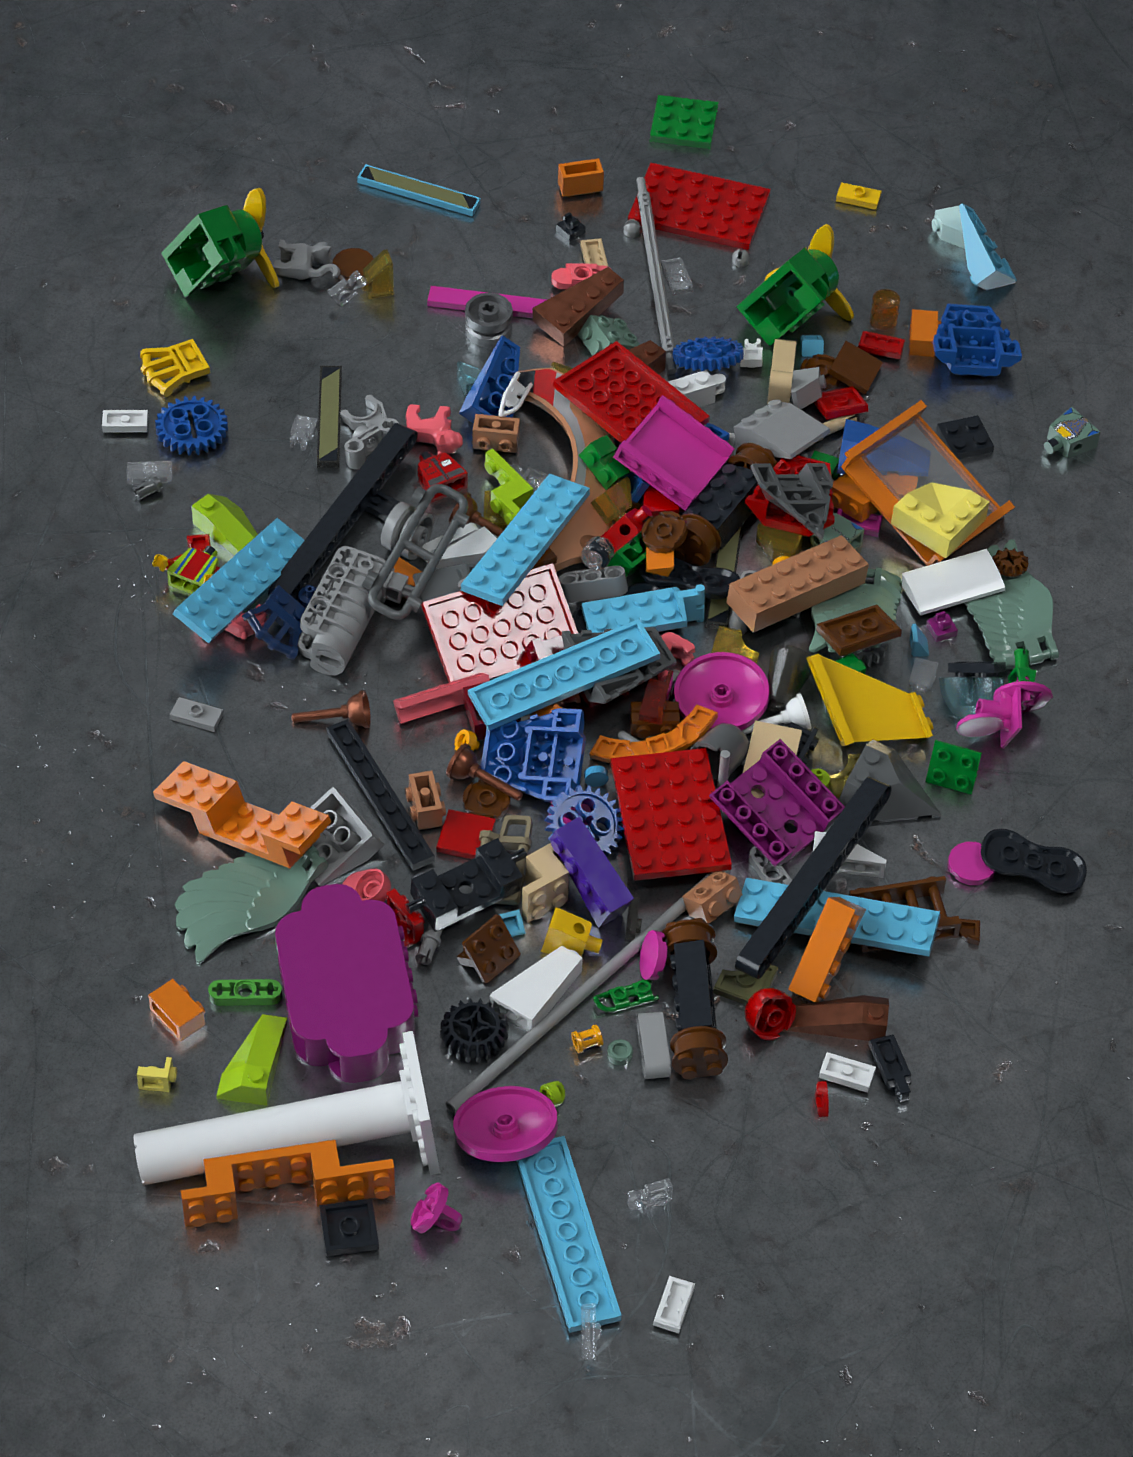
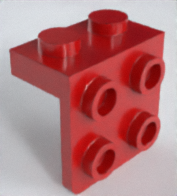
M395 888L386 893L387 905L393 909L397 925L403 927L404 946L408 948L421 940V936L424 934L423 924H425V921L420 912L414 911L410 914L407 911L405 904L409 903L405 895H400Z

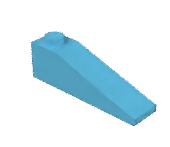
M963 203L959 205L967 267L971 274V282L976 287L979 286L985 290L1015 283L1017 280L1005 258L1001 259L996 253L995 249L998 247L995 242H992L984 234L987 230L974 209Z

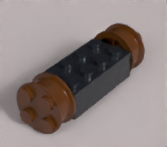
M744 443L737 448L736 454L727 460L683 513L682 518L686 522L688 533L682 545L674 550L675 558L692 565L704 566L710 561L711 554L716 553L719 549L722 550L752 514V510L745 501L749 495L754 493V489L759 484L750 466L752 464L771 463L772 467L777 464L774 454L770 449L763 448L754 443Z
M702 918L670 922L662 931L665 935L662 940L667 945L665 964L674 969L675 975H672L673 987L676 990L674 1002L676 1012H678V1018H676L678 1032L670 1040V1048L675 1054L672 1058V1067L684 1079L717 1076L727 1066L728 1055L723 1050L726 1046V1037L723 1032L717 1029L710 966L717 957V948L713 943L716 937L715 929Z

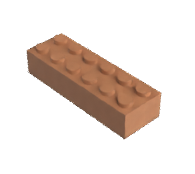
M840 535L730 583L726 603L754 633L864 584L869 564Z

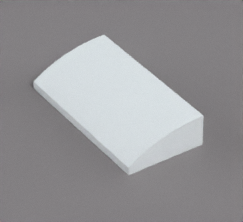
M987 549L902 573V588L920 615L1005 591L1001 575Z

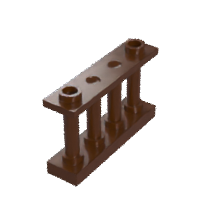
M931 876L921 880L869 888L861 887L849 891V896L889 903L907 900L908 906L918 908L917 898L930 896L935 911H940V920L934 941L958 938L961 926L959 916H947L940 895L944 894L945 876ZM860 945L862 952L883 949L872 946Z

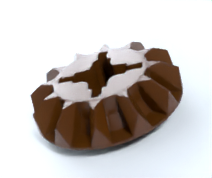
M1005 547L1003 551L997 550L996 555L992 557L1001 575L1009 577L1019 576L1028 569V557L1024 556L1023 551L1017 552L1015 548L1008 550Z

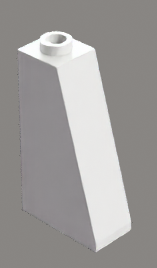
M560 946L492 992L490 995L492 1008L499 1006L500 1013L505 1014L506 1020L529 1032L546 1017L580 975L583 957L574 950Z

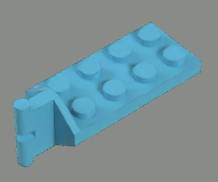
M699 584L694 589L682 591L677 587L585 602L582 603V612L587 629L591 630L592 633L604 632L605 629H615L637 619L641 621L644 627H655L658 632L687 627L688 621H704L705 587Z

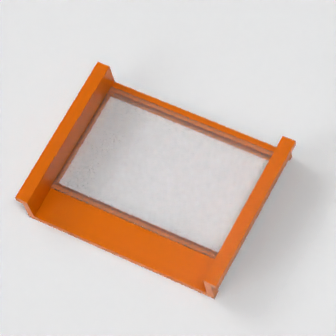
M920 400L845 452L847 459L841 468L890 524L894 505L907 493L931 482L972 490L988 500L989 507L986 520L952 552L954 553L1012 511L1015 506L1010 500L1001 507L995 502L921 417L927 406ZM893 526L926 566L945 559Z

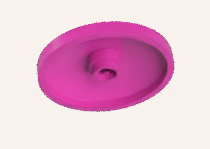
M715 652L694 659L682 669L675 682L674 697L675 701H679V713L683 719L691 713L696 704L718 712L717 720L707 732L722 723L733 724L744 730L753 725L755 720L758 721L765 712L769 701V684L762 669L749 658L735 653Z
M503 1086L482 1091L466 1100L454 1116L453 1128L458 1145L466 1153L486 1161L508 1162L532 1156L544 1149L556 1135L558 1119L554 1104L544 1094L526 1087Z

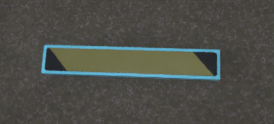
M366 164L357 177V183L472 217L481 204V198Z

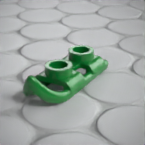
M640 980L631 985L615 987L595 995L593 1001L601 1011L613 1013L657 1001L659 997L658 995L653 996L651 990L652 981ZM633 996L638 997V1000L630 1002L628 999ZM611 997L615 1006H604L599 1000Z

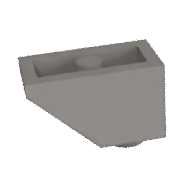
M819 367L793 370L791 395L793 405L801 410L821 398L822 389L826 388L825 376L820 374Z

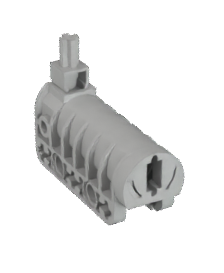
M349 546L340 547L336 551L301 617L300 628L303 633L299 639L298 651L302 656L311 659V668L326 675H338L344 671L375 611L368 601L370 590L362 587V584L370 570L379 574L386 560ZM349 555L350 557L346 559L345 565L342 564V558ZM394 567L377 596L378 601L383 604L386 599L400 603L402 598H408L414 589V586L408 585L409 576L394 572ZM310 639H312V647L306 649L305 646H308Z

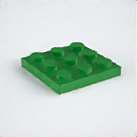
M658 95L649 142L711 149L719 102Z

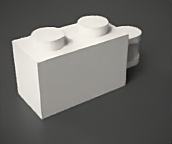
M707 370L668 381V383L698 407L715 403V395L725 391L726 377L723 374L710 375Z

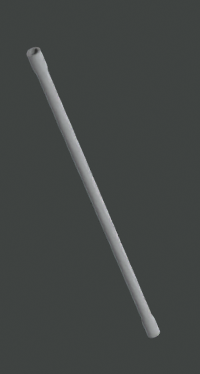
M730 870L722 871V872H725V873L729 874V873H730ZM708 872L705 875V877L696 885H698L700 882H702L704 879L710 876L713 872ZM681 897L472 1082L445 1103L447 1109L452 1114H456L459 1107L466 1100L479 1093L638 953L649 931H663L668 923L673 922L686 910L683 898Z

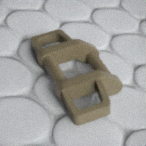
M505 816L500 834L490 830H482L480 832V846L498 838L505 850H520L524 848L527 853L531 849L533 822L531 817ZM512 824L526 825L525 837L507 836L509 826ZM526 858L516 862V866L523 876L521 891L494 904H519L522 887L525 884L524 869Z

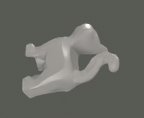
M280 240L278 246L281 249L280 260H275L273 267L276 275L303 280L307 278H320L326 273L332 272L333 278L339 277L340 269L331 260V246L327 242L308 245L304 243L286 244L285 240ZM313 261L325 264L317 270L312 268Z

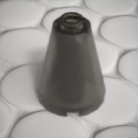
M780 645L772 648L767 678L769 684V701L767 706L772 712L780 713V711L786 710L787 703L796 697V694L799 693L812 674L806 659L811 655L800 648L786 645L785 649H778Z

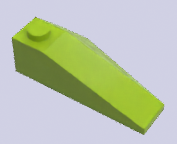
M207 494L191 506L193 524L205 534H209L213 540L234 556L258 535L243 510L227 497Z
M261 1015L222 1073L216 1095L217 1099L268 1105L287 1017Z

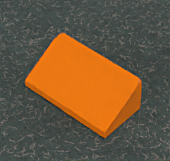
M646 546V572L668 577L674 568V550L666 553H657L649 550Z

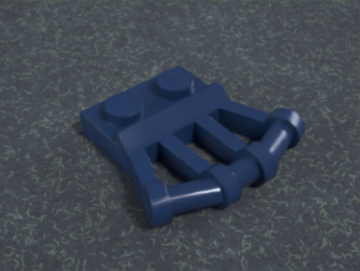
M278 585L263 605L247 611L242 615L244 621H248L255 632V637L268 644L267 647L271 651L273 649L286 654L287 658L292 660L296 658L299 650L297 647L299 635L302 632L300 622L306 608ZM265 612L269 617L261 626L256 616ZM276 621L281 628L273 637L267 631L272 623ZM286 632L291 634L289 645L280 642Z

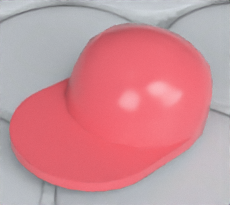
M377 868L355 872L343 882V885L350 886L357 891L361 901L379 900L385 902L387 900L386 893L391 890V882L388 876Z

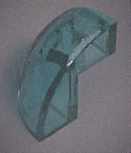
M939 677V685L947 707L955 716L963 719L967 715L976 714V704L980 698L993 700L995 690L1004 685V678Z

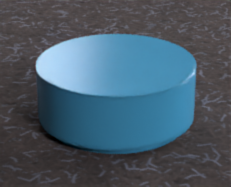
M598 765L587 768L584 772L585 783L591 787L605 785L609 780L608 770Z

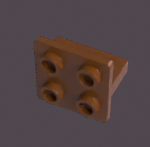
M495 915L462 942L463 952L457 956V959L461 965L475 967L482 982L488 983L515 961L521 953L501 916Z

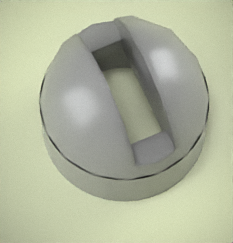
M634 219L626 221L624 235L629 238L638 237L641 229L639 222Z
M741 249L735 250L732 255V264L740 268L747 266L749 263L748 252Z

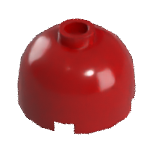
M775 988L760 989L749 998L745 1006L744 1015L746 1023L761 1039H777L780 1037L778 1033L783 1029L787 1031L791 1027L796 1015V1006L792 1003V998L781 990Z

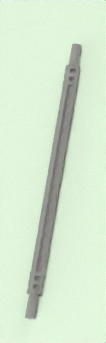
M639 177L637 178L639 192L637 199L661 345L666 350L668 373L675 374L677 372L675 362H673V348H675L650 194L646 189L645 178Z

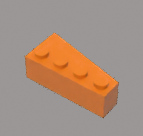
M828 897L788 990L813 1002H820L822 999H826L831 989L829 984L833 976H836L840 969L841 959L850 946L851 939L866 911L865 908L841 897Z

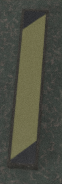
M320 366L317 468H340L342 366Z
M743 525L726 546L716 552L714 567L737 572ZM727 597L723 599H709L705 628L728 631L731 607L726 603Z

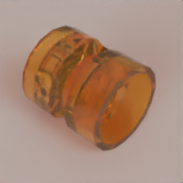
M881 289L874 293L870 323L875 328L890 330L897 325L901 300L897 292Z

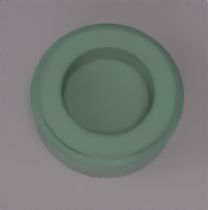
M614 1040L608 1046L607 1057L614 1065H626L632 1060L633 1047L626 1040Z

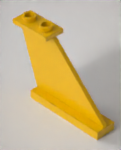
M814 654L806 658L841 746L871 740L914 739L933 736L931 732L934 729L929 717H925L922 709L925 708L923 699L916 692H904L820 654Z

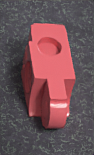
M566 263V268H559L552 272L551 282L556 288L566 290L608 266Z

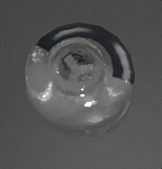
M593 537L584 546L581 552V559L588 568L596 571L603 570L614 556V547L604 537Z

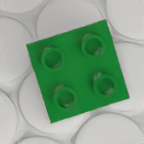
M935 740L925 782L972 795L982 752Z

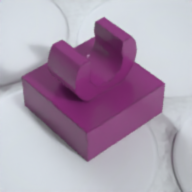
M945 611L936 613L935 618L927 620L926 626L936 642L957 636L958 629Z

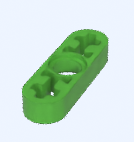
M273 979L216 980L209 985L208 994L210 1002L217 1006L275 1005L282 999V986ZM247 988L252 991V994L243 997L238 992L241 989ZM257 989H260L259 996H257ZM218 990H223L222 995H217ZM231 990H234V996H231ZM269 990H273V995H268Z

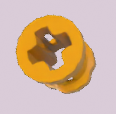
M596 1024L592 1025L591 1029L581 1032L573 1031L571 1033L572 1042L578 1054L583 1053L584 1049L596 1045L598 1047L603 1046L602 1034Z

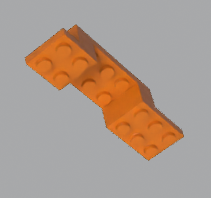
M185 761L153 791L155 799L191 812L200 834L287 868H291L331 823L329 815L295 802H291L280 814L245 802L236 780Z
M336 1140L203 1159L207 1187L181 1190L185 1227H200L207 1223H226L238 1219L235 1191L247 1192L255 1188H274L282 1184H300L312 1180L317 1207L324 1204L370 1198L384 1199L395 1195L393 1159L340 1167Z

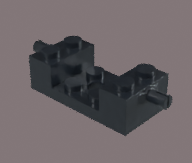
M498 838L476 848L475 858L438 876L434 869H431L411 879L410 894L414 901L405 904L406 909L410 914L420 909L434 932L521 891L523 876L517 868L516 862L526 858L527 853L524 848H521L510 854L505 850ZM469 886L473 891L469 894H464L459 888Z

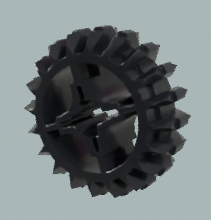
M470 998L468 1003L465 1004L460 1000L458 1007L451 1005L450 1012H445L444 1019L440 1023V1038L443 1040L444 1048H448L450 1055L456 1054L458 1061L465 1057L467 1063L471 1059H476L479 1064L481 1058L489 1061L491 1055L497 1056L499 1050L504 1049L505 1042L508 1040L507 1031L509 1030V1025L505 1014L500 1013L499 1006L492 1008L491 1001L483 1004L481 998L478 1002H473Z

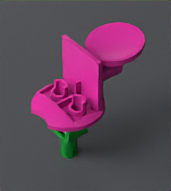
M1023 648L1014 651L1015 668L1008 676L1009 684L995 690L993 700L980 698L976 704V714L967 715L957 723L956 731L958 734L965 737H981L1000 730L1001 748L1004 749L1022 729L1021 712H1031L1044 708L1047 702L1053 698L1051 689L1043 684L1034 682L1037 670L1029 668V650L1025 649V654H1023Z

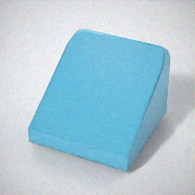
M821 335L800 336L801 354L803 357H812L813 355L824 353V340Z
M912 624L909 637L912 657L929 656L926 636L917 624Z
M520 909L498 914L501 916L512 937L526 934Z

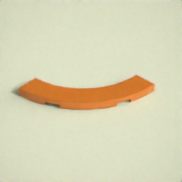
M696 704L691 713L675 729L666 734L662 733L646 738L645 741L630 742V740H619L600 735L589 753L590 758L611 763V758L685 750L697 742L712 727L718 718V712Z

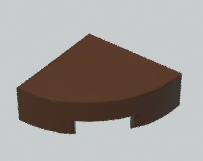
M960 919L959 936L966 942L979 946L980 920Z

